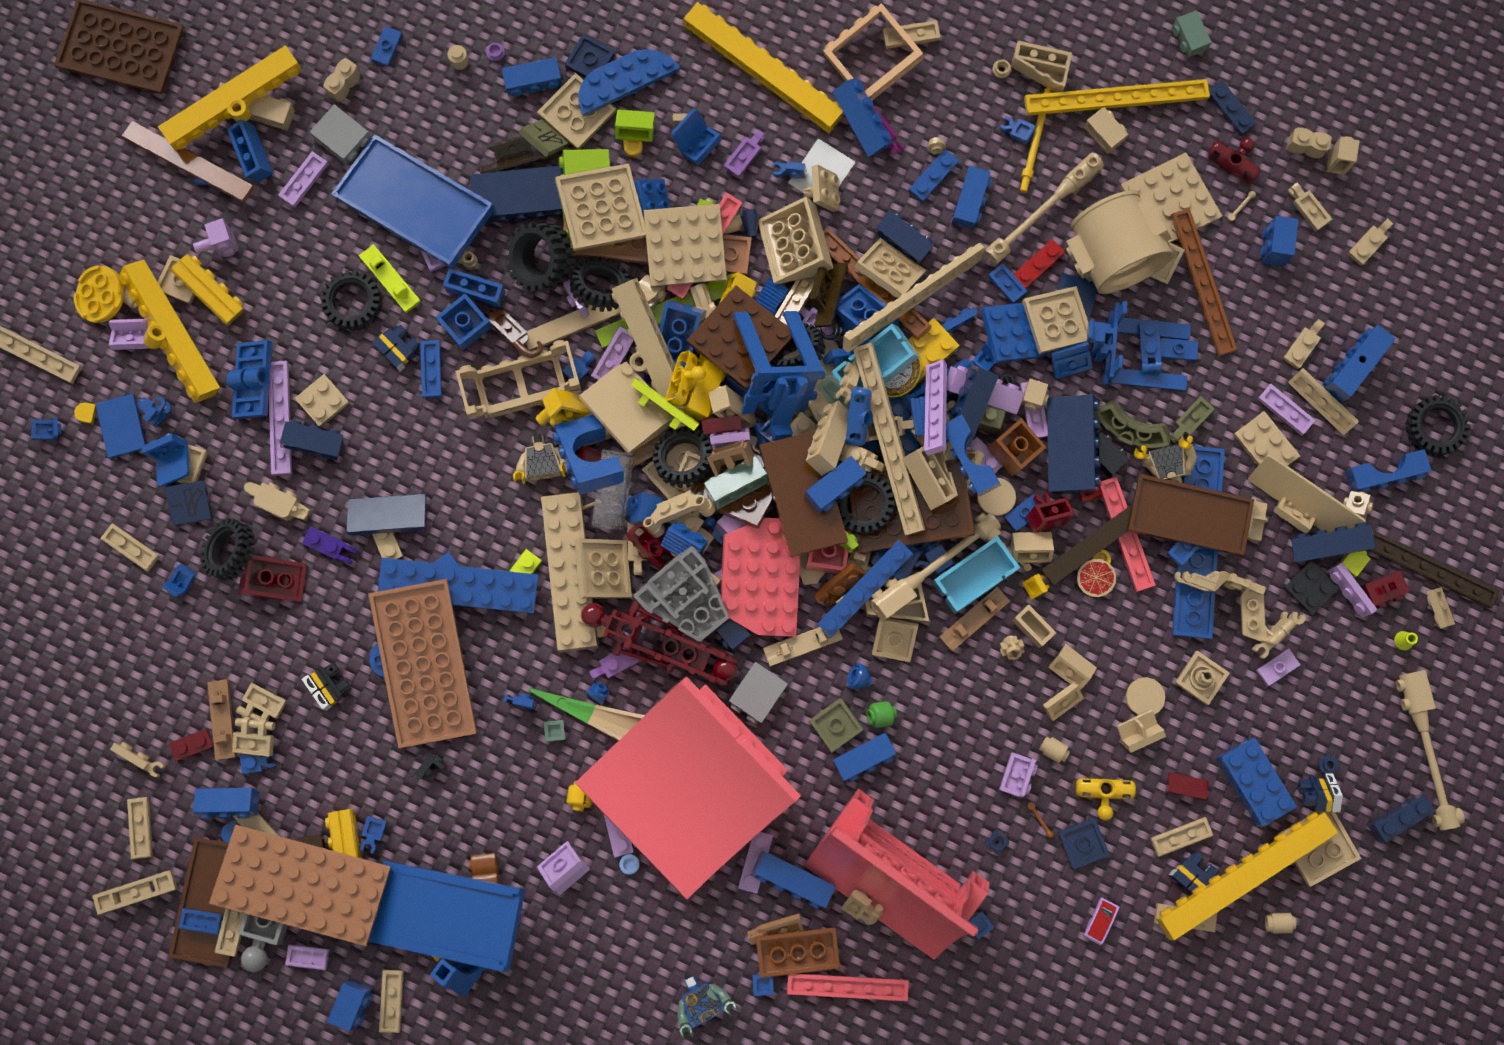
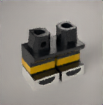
M335 663L326 667L321 666L314 673L302 678V681L313 694L317 703L326 711L344 698V693L351 687L346 678L341 679L337 683L335 682L333 677L341 672Z

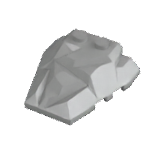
M693 546L676 556L633 595L646 611L663 618V621L677 626L678 630L699 642L730 617L706 560Z

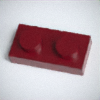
M203 729L169 743L175 762L214 748L209 729Z

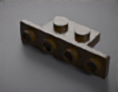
M523 136L493 143L492 147L497 162L480 166L479 169L481 174L492 173L502 169L508 171L516 165L526 166L534 160H547L550 156L545 157L539 150L533 151L531 143Z
M846 262L832 264L833 269L829 271L825 267L818 268L814 278L813 289L810 293V300L818 310L814 322L816 328L831 327L833 325L848 268Z

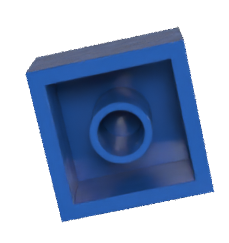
M1275 216L1271 222L1269 221L1268 226L1262 231L1264 245L1260 249L1261 263L1284 267L1295 255L1299 219Z
M466 293L436 316L439 324L462 351L492 328L489 320Z
M352 980L344 982L327 1023L347 1031H352L358 1028V1026H362L366 1014H364L365 1008L370 1006L374 997L371 994L373 989Z

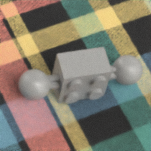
M244 913L238 934L254 939L252 946L242 953L241 964L244 969L249 972L262 970L268 959L267 953L264 950L265 943L282 944L288 925Z

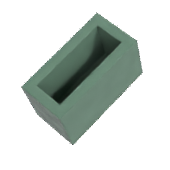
M1197 10L1176 18L1172 30L1174 35L1178 37L1180 48L1183 53L1185 52L1187 58L1208 50L1212 41Z

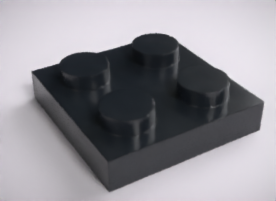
M1311 560L1283 589L1311 616L1339 587Z

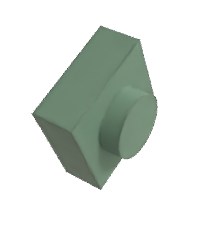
M564 720L544 722L546 742L566 740Z

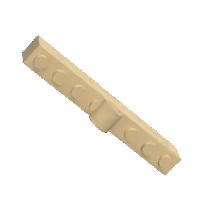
M635 278L612 288V297L621 309V318L623 321H626L629 327V336L634 339L637 345L635 347L636 353L630 357L631 368L635 371L645 370L652 379L651 385L653 390L666 398L675 363L638 279ZM639 357L643 359V364L640 363ZM671 394V395H670V398H673V397H675L676 395ZM681 422L676 429H680V427H684L687 425Z

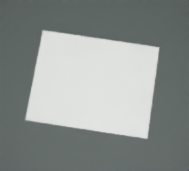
M817 139L802 161L807 169L806 178H791L788 183L803 193L808 192L804 191V188L813 186L812 166L820 165L838 175L840 186L855 161L820 139Z

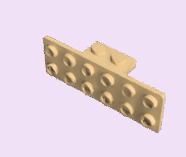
M1271 454L1265 457L1248 478L1254 485L1279 501L1274 511L1279 517L1285 519L1304 533H1308L1312 525L1320 530H1327V533L1335 532L1337 527L1347 526V529L1355 528V524L1366 522V519Z

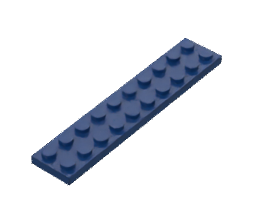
M1194 446L1197 460L1191 475L1184 476L1182 483L1222 492L1225 449ZM1199 547L1182 567L1177 564L1176 572H1180V578H1182L1183 573L1187 571L1189 574L1197 573L1202 576L1217 571L1218 551ZM1175 581L1173 636L1212 639L1215 592H1205Z

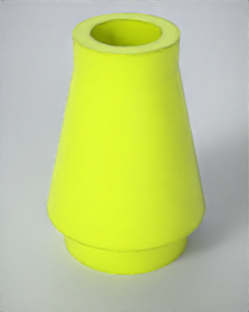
M1401 631L1395 636V645L1401 650H1409L1418 641V637L1415 633Z

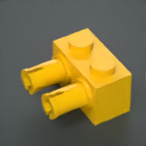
M553 388L542 399L545 409L536 416V420L543 426L550 420V424L554 427L556 424L586 417L589 414V410L579 399L580 394Z

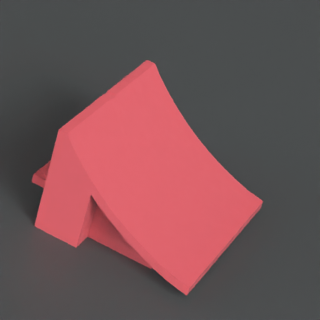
M685 677L672 687L634 727L575 782L581 791L685 899H688L732 856L801 796L783 777L788 771L786 767L706 684L699 690L688 677Z
M858 788L803 866L824 881L835 885V889L848 898L856 889L857 891L864 892L872 900L870 904L873 906L882 905L883 914L878 920L933 960L962 936L971 934L974 937L978 928L970 924L968 920L987 896L990 882L973 871L960 888V883L870 820L874 799Z

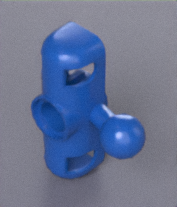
M858 386L854 387L851 391L850 407L847 414V444L862 446L866 443L868 426L873 421V413L870 410L872 392L868 388ZM856 395H860L859 402L855 401ZM851 433H855L854 440L850 438Z

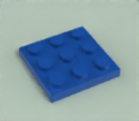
M1023 303L989 306L981 309L994 363L1043 358L1047 355V353L1039 354Z

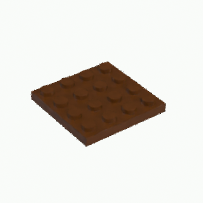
M736 285L687 339V344L743 389L747 390L750 387L751 377L755 373V368L733 317L734 312L749 313L769 363L774 360L793 337L787 325Z
M752 446L754 457L756 456L765 470L760 450ZM744 459L735 461L734 467L740 465ZM726 464L721 466L719 475L728 469ZM709 468L711 472L709 476L705 474L706 479L703 482L701 479H698L699 484L694 485L691 491L694 495H702L711 501L704 485L709 478L715 476L712 468ZM769 481L768 484L718 510L715 508V511L758 529L774 501Z

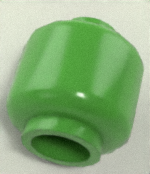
M888 701L872 703L866 711L867 721L875 728L891 726L897 717L896 708Z

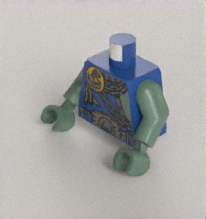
M694 975L684 980L689 992L682 995V999L678 1004L677 1016L681 1028L680 1034L684 1040L685 1032H690L691 1037H693L694 1033L691 1028L724 1011L729 1016H732L730 1009L734 1007L739 1011V1008L732 1002L724 989L708 982L699 985Z

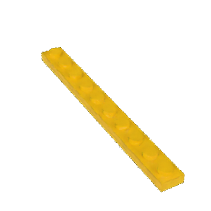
M1207 79L1025 95L1024 101L1028 116L1096 110L1103 107L1107 109L1208 100L1210 94Z

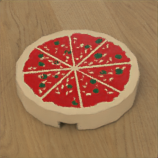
M1090 559L1082 564L1077 572L1078 585L1089 596H1104L1116 584L1115 570L1109 562L1103 559Z

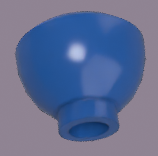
M861 663L855 664L847 676V685L851 689L869 687L873 681V677L870 676L868 669Z

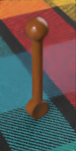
M1033 802L1028 803L1027 808L1032 810L1046 831V836L1049 839L1053 838V831L1048 829L1036 811L1035 804Z

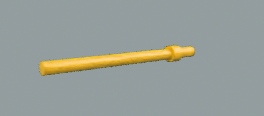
M1045 88L1044 94L1052 93V89ZM1040 114L1037 118L1026 167L1021 175L1023 179L1020 192L1027 193L1029 182L1033 178V166L1046 114Z

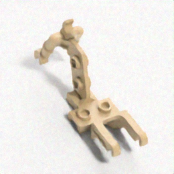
M1187 571L1183 573L1182 578H1180V572L1175 573L1174 578L1177 582L1205 592H1215L1223 583L1225 588L1241 590L1242 635L1260 641V644H1256L1252 648L1256 652L1260 647L1263 649V653L1259 656L1260 658H1266L1273 646H1277L1288 636L1297 624L1305 622V615H1300L1297 619L1298 613L1292 612L1287 618L1288 613L1282 612L1280 620L1269 630L1265 625L1264 592L1266 587L1251 582L1252 580L1238 577L1234 573L1213 571L1206 576H1202L1197 573L1189 574Z

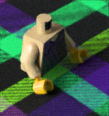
M543 435L532 436L533 446L525 448V452L521 454L517 463L516 472L513 474L514 484L519 479L525 484V478L529 482L558 476L565 477V459L560 458L558 447H554L552 443L545 444Z
M1182 436L1178 445L1149 451V454H1146L1147 447L1145 445L1141 446L1143 452H1139L1137 448H1135L1134 452L1135 457L1141 459L1156 478L1182 483L1181 477L1191 475L1197 460L1194 446L1191 444L1193 441L1192 436H1188L1187 441Z

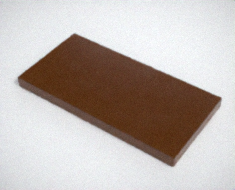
M816 431L759 445L790 557L848 543L837 501L834 502L835 506L828 512L822 511L819 514L804 497L805 492L828 474L827 472L821 476L805 461Z
M1139 474L1127 531L1244 556L1255 499Z
M194 837L168 955L169 958L225 968L230 966L231 956L215 953L219 935L178 928L182 908L224 914V907L209 904L229 843Z

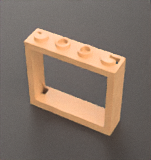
M882 3L878 7H872L868 15L856 20L852 28L844 30L837 40L829 42L823 50L827 60L845 81L854 79L834 53L881 15L886 19L913 53L865 91L871 100H874L924 59L923 52Z

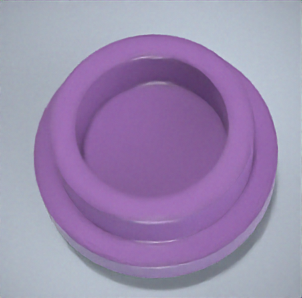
M491 43L486 49V55L491 61H500L505 55V50L501 44Z

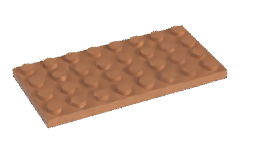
M448 579L369 593L398 748L476 734L477 729Z
M235 824L209 904L367 946L391 867Z

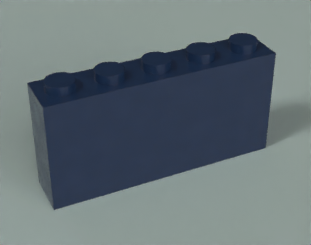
M552 166L470 175L471 191L493 203L496 208L484 225H489L490 222L508 223L509 220L522 222L527 221L529 218L542 220L549 216L563 217V210L555 183V177L563 175V168Z
M1093 394L1049 397L1047 399L1049 492L1052 495L1099 492L1098 487H1101V476L1098 475V468H1101V458L1098 456V449L1101 447L1100 437H1097V430H1100L1099 418L1097 419V411H1100V403Z

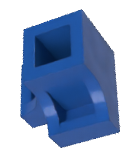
M643 492L629 497L626 516L630 517L629 524L639 525L643 523L645 518L650 517L657 508L656 504L662 502V498Z

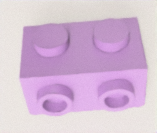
M145 319L109 321V326L112 330L109 340L111 350L149 349L143 342V336L148 328V323Z
M1011 752L999 790L1020 798L1028 795L1031 789L1030 778L1035 775L1038 765H1035L1036 760Z

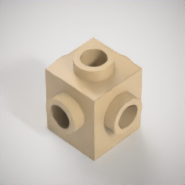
M1351 491L1349 498L1344 500L1345 506L1364 519L1367 518L1368 514L1372 513L1373 503H1371V497L1364 492Z

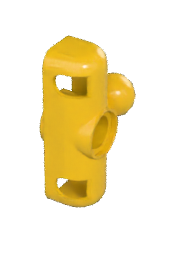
M689 350L682 352L678 356L675 369L671 374V381L665 399L674 406H683L686 403L689 391L694 387L696 381H701L706 376L705 369L697 366V356ZM681 361L686 363L685 368L680 366ZM671 394L676 395L675 397L670 398Z
M1080 778L1076 781V795L1078 797L1101 798V806L1097 813L1102 820H1109L1113 816V810L1109 806V799H1133L1136 794V785L1131 780ZM1083 780H1090L1091 783L1083 782ZM1103 783L1110 785L1111 791L1109 794H1104L1101 791ZM1083 792H1085V793H1090V796H1082V795H1083ZM1123 794H1129L1130 798H1123L1122 796Z

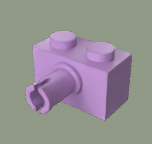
M223 218L204 224L209 238L193 243L197 255L214 249L221 257H229L239 251L233 230Z

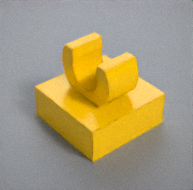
M1037 574L1022 582L1031 600L1048 591L1049 585L1045 586L1042 580L1045 578L1043 575Z

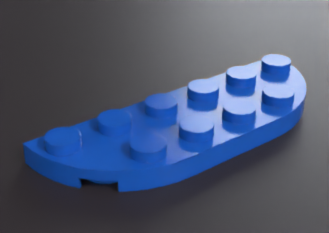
M643 49L624 55L595 69L586 76L579 89L578 103L580 112L585 117L680 71V66L670 56L656 50Z

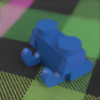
M144 397L141 398L137 403V407L145 412L143 419L149 422L153 418L150 424L158 428L171 412V404L162 397L156 398L157 401L161 402L160 406H156L155 402Z

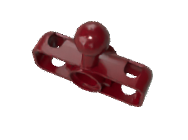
M1251 138L1242 139L1239 150H1233L1221 144V141H1216L1207 153V157L1247 184H1253L1261 173L1260 167L1254 166L1244 156L1246 152L1252 151L1255 147V143ZM1214 151L1220 154L1218 159L1212 157ZM1231 160H1236L1238 164H1234ZM1245 171L1252 175L1249 180L1243 177Z
M643 525L632 527L627 532L626 538L633 543L642 559L648 560L660 571L675 558L667 549L661 546V542L668 531L667 526L663 525L665 528L664 533L658 538H655ZM638 528L644 531L640 536L635 533ZM664 554L670 557L665 562L660 558Z

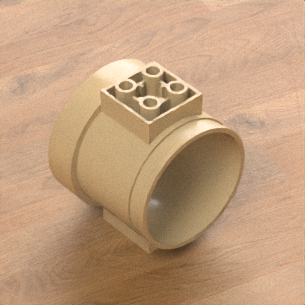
M1135 190L1116 193L1096 202L1081 212L1070 225L1075 233V237L1067 240L1069 245L1066 248L1067 252L1074 262L1077 261L1074 266L1082 279L1086 278L1089 282L1093 280L1100 294L1114 293L1129 288L1160 271L1174 257V253L1168 243L1172 238L1151 197L1141 201L1139 193Z

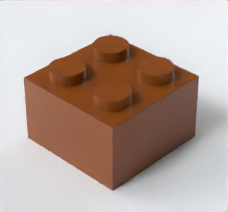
M1021 418L987 448L1013 476L1042 452L1046 446Z

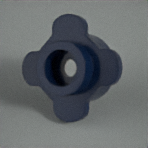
M995 830L992 832L990 839H986L985 844L987 847H991L995 854H1001L1002 849L1009 844V839L1004 838L1000 831Z

